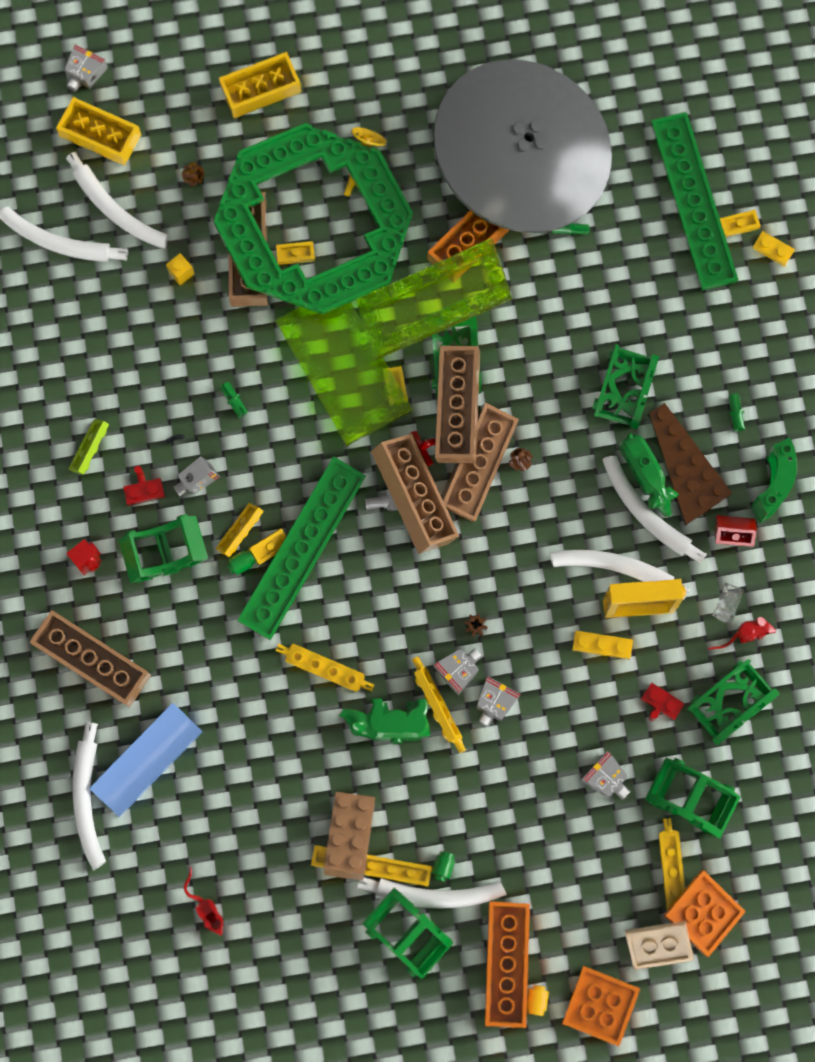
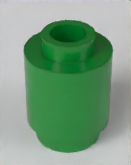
M249 549L245 552L242 550L228 559L227 567L231 574L236 573L238 576L252 568L256 561Z
M440 851L439 855H436L431 874L434 875L433 879L440 882L450 880L455 864V856L453 854Z

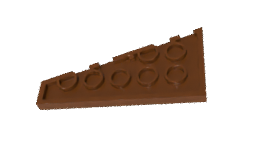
M663 403L649 413V418L660 446L661 455H663L665 467L672 488L679 494L676 497L678 507L681 510L684 525L687 526L731 496L732 492L668 406Z

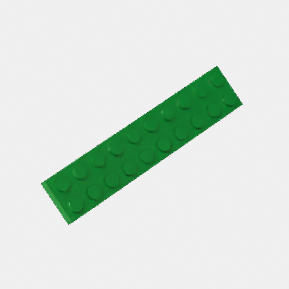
M687 112L651 120L653 133L701 291L738 282V276Z
M332 457L237 622L268 640L272 639L366 475L336 457Z

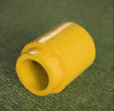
M533 985V989L529 988L527 1013L544 1015L549 991H545V986Z

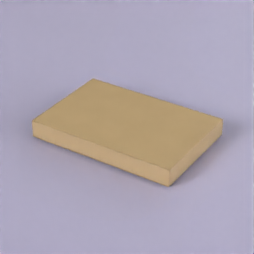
M685 921L631 929L625 932L634 970L694 961Z

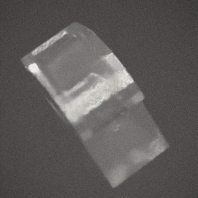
M725 582L712 616L717 617L722 622L732 623L742 597L743 589Z

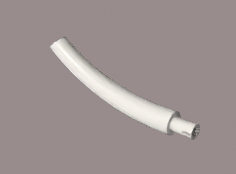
M76 152L71 153L73 159L70 154L66 157L74 169V178L102 213L133 236L154 246L166 248L168 234L145 225L121 208L104 190L90 167L83 165Z
M4 207L0 210V219L24 238L48 250L92 261L108 262L109 259L127 260L128 249L110 248V244L85 242L62 237L31 224L15 213L10 207Z
M617 456L603 458L605 469L616 492L634 517L670 549L681 556L685 553L701 564L707 553L691 544L693 540L671 527L648 507L630 484Z
M564 550L549 553L553 567H597L616 571L643 582L674 579V576L652 565L619 554L594 550ZM685 587L687 596L690 589Z
M85 722L83 740L78 741L74 762L73 806L76 826L83 850L93 870H96L106 863L94 828L91 790L89 789L91 787L93 763L97 749L94 739L98 724Z
M364 877V881H359L367 883V885L358 883L357 886L358 889L376 893L375 897L382 900L395 887L414 906L437 909L467 907L489 902L507 895L500 881L462 890H429L398 884L382 878L378 882Z

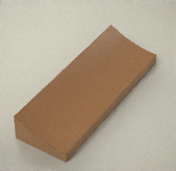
M487 403L480 406L477 421L476 463H455L441 496L449 512L472 522L476 521L519 419Z

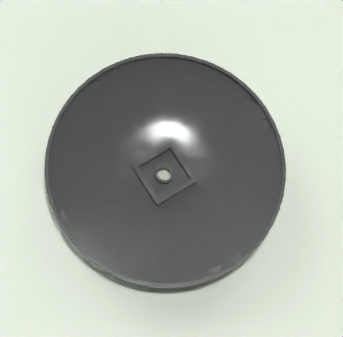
M514 59L499 60L480 65L461 76L451 86L436 114L433 132L434 150L440 171L446 183L468 209L494 225L525 233L548 232L563 228L584 216L595 205L606 187L611 170L612 151L605 121L594 102L583 89L567 76L548 66ZM524 135H529L532 138V142H527L524 139Z

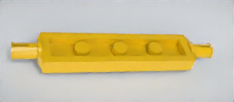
M281 644L277 645L279 648H276V651L286 655L285 662L357 692L360 688H364L372 692L375 684L364 680V673L301 646L292 644L288 648Z
M419 656L413 658L412 661L417 669L414 672L416 676L415 681L422 688L425 694L424 699L427 700L428 705L433 710L434 719L440 723L444 738L455 744L459 754L466 751L467 749L462 742V735L431 674L423 666Z
M671 818L663 819L664 831L658 834L666 910L670 908L685 890L679 831L672 830Z

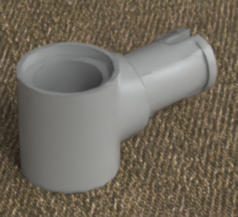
M389 489L382 496L365 499L367 510L382 507L388 511L398 510Z

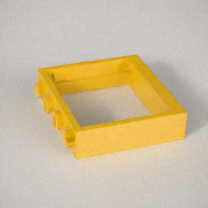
M681 579L610 584L603 598L604 617L616 618L674 613L684 599V596H686L685 585H682Z

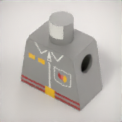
M75 44L65 67V73L70 79L67 87L74 92L77 91L80 84L91 88L108 68L106 60Z
M199 457L178 475L181 482L173 488L179 496L187 491L196 494L220 478V476L209 461Z
M475 648L467 655L462 649H459L434 665V669L453 691L460 695L478 673L479 669L475 663L482 656Z
M487 677L477 705V709L483 712L478 722L489 727L493 718L501 721L517 702L520 694Z
M608 751L581 780L606 798H609L614 792L623 800L631 792L622 784L628 776Z

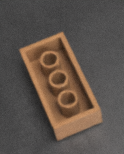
M336 792L324 864V875L364 881L375 797Z

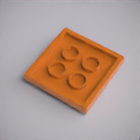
M700 870L663 916L671 923L685 921L690 942L706 957H709L746 911L704 870Z
M583 966L562 1024L620 1046L640 988Z

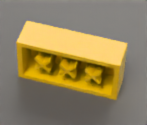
M287 52L219 78L220 87L233 118L302 93L300 81Z
M74 97L56 127L61 138L124 166L141 137L139 126Z

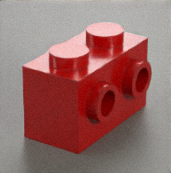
M716 516L714 529L715 544L754 547L757 533L755 518Z
M85 539L66 553L84 576L90 571L94 572L97 570L102 562L99 558L102 554L92 541L88 543Z

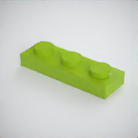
M93 419L68 468L69 470L79 474H84L88 470L93 455L97 452L102 438L106 435L108 423Z

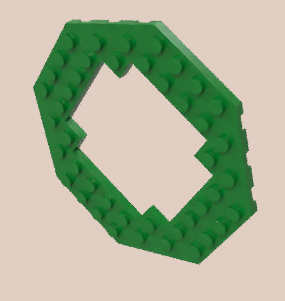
M304 123L238 152L213 223L247 288L323 315L390 284L413 212L379 149L363 146L360 142L338 137L335 133L326 130L322 131L313 128L310 124ZM322 158L329 173L343 167L348 169L378 229L364 234V239L370 252L306 279L299 264L281 271L249 208L264 202V197L257 186L258 184Z

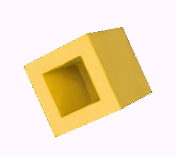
M181 253L166 264L168 272L179 285L194 275L192 266Z

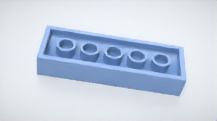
M172 703L89 789L118 817H121L202 733V730Z

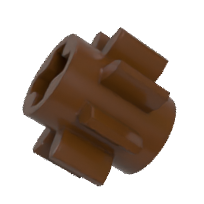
M196 162L183 166L184 169L181 175L184 183L189 182L190 186H197V183H202L204 178L202 166H197Z
M516 448L511 452V460L508 462L513 469L525 471L532 465L530 459L533 456L529 450Z
M480 613L477 614V617H473L470 614V621H464V625L468 626L465 632H471L472 638L475 637V634H479L482 637V629H488L487 626L483 625L487 619H481ZM475 622H479L478 625L481 626V627H477V629H473V625H471V624H474Z

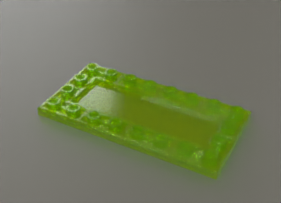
M490 238L359 298L356 302L372 357L376 361L510 301L513 297L494 241Z
M351 302L323 315L299 307L275 320L346 447L413 411Z

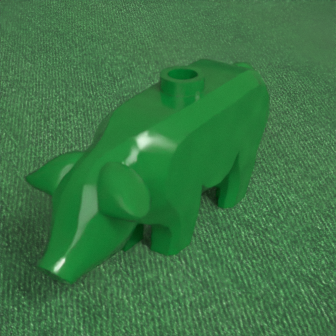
M628 434L626 439L621 441L619 450L622 457L628 463L645 496L650 495L648 498L649 508H657L664 517L671 516V500L679 494L671 487H665V476L644 438L637 434Z
M371 699L372 708L367 714L353 709H343L339 714V717H342L347 722L354 736H362L376 741H390V744H402V741H418L431 735L426 718L428 711L426 699H417V702H406L407 713L401 710H389L387 702H382V699Z

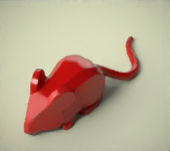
M758 617L755 621H746L740 624L737 632L728 643L722 646L710 647L708 650L728 647L737 637L743 644L752 642L756 638L758 640L763 639L766 635L774 634L777 631L763 617Z
M190 866L189 875L184 883V892L187 897L199 902L196 906V911L204 922L205 927L218 935H222L223 916L219 914L211 899L204 900L199 896L192 895L187 890V885L192 875V868Z

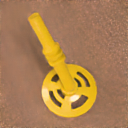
M354 127L351 130V133L361 141L363 146L369 148L371 146H384L387 142L383 136L374 131L360 127ZM350 173V178L343 193L348 197L351 195L355 185Z

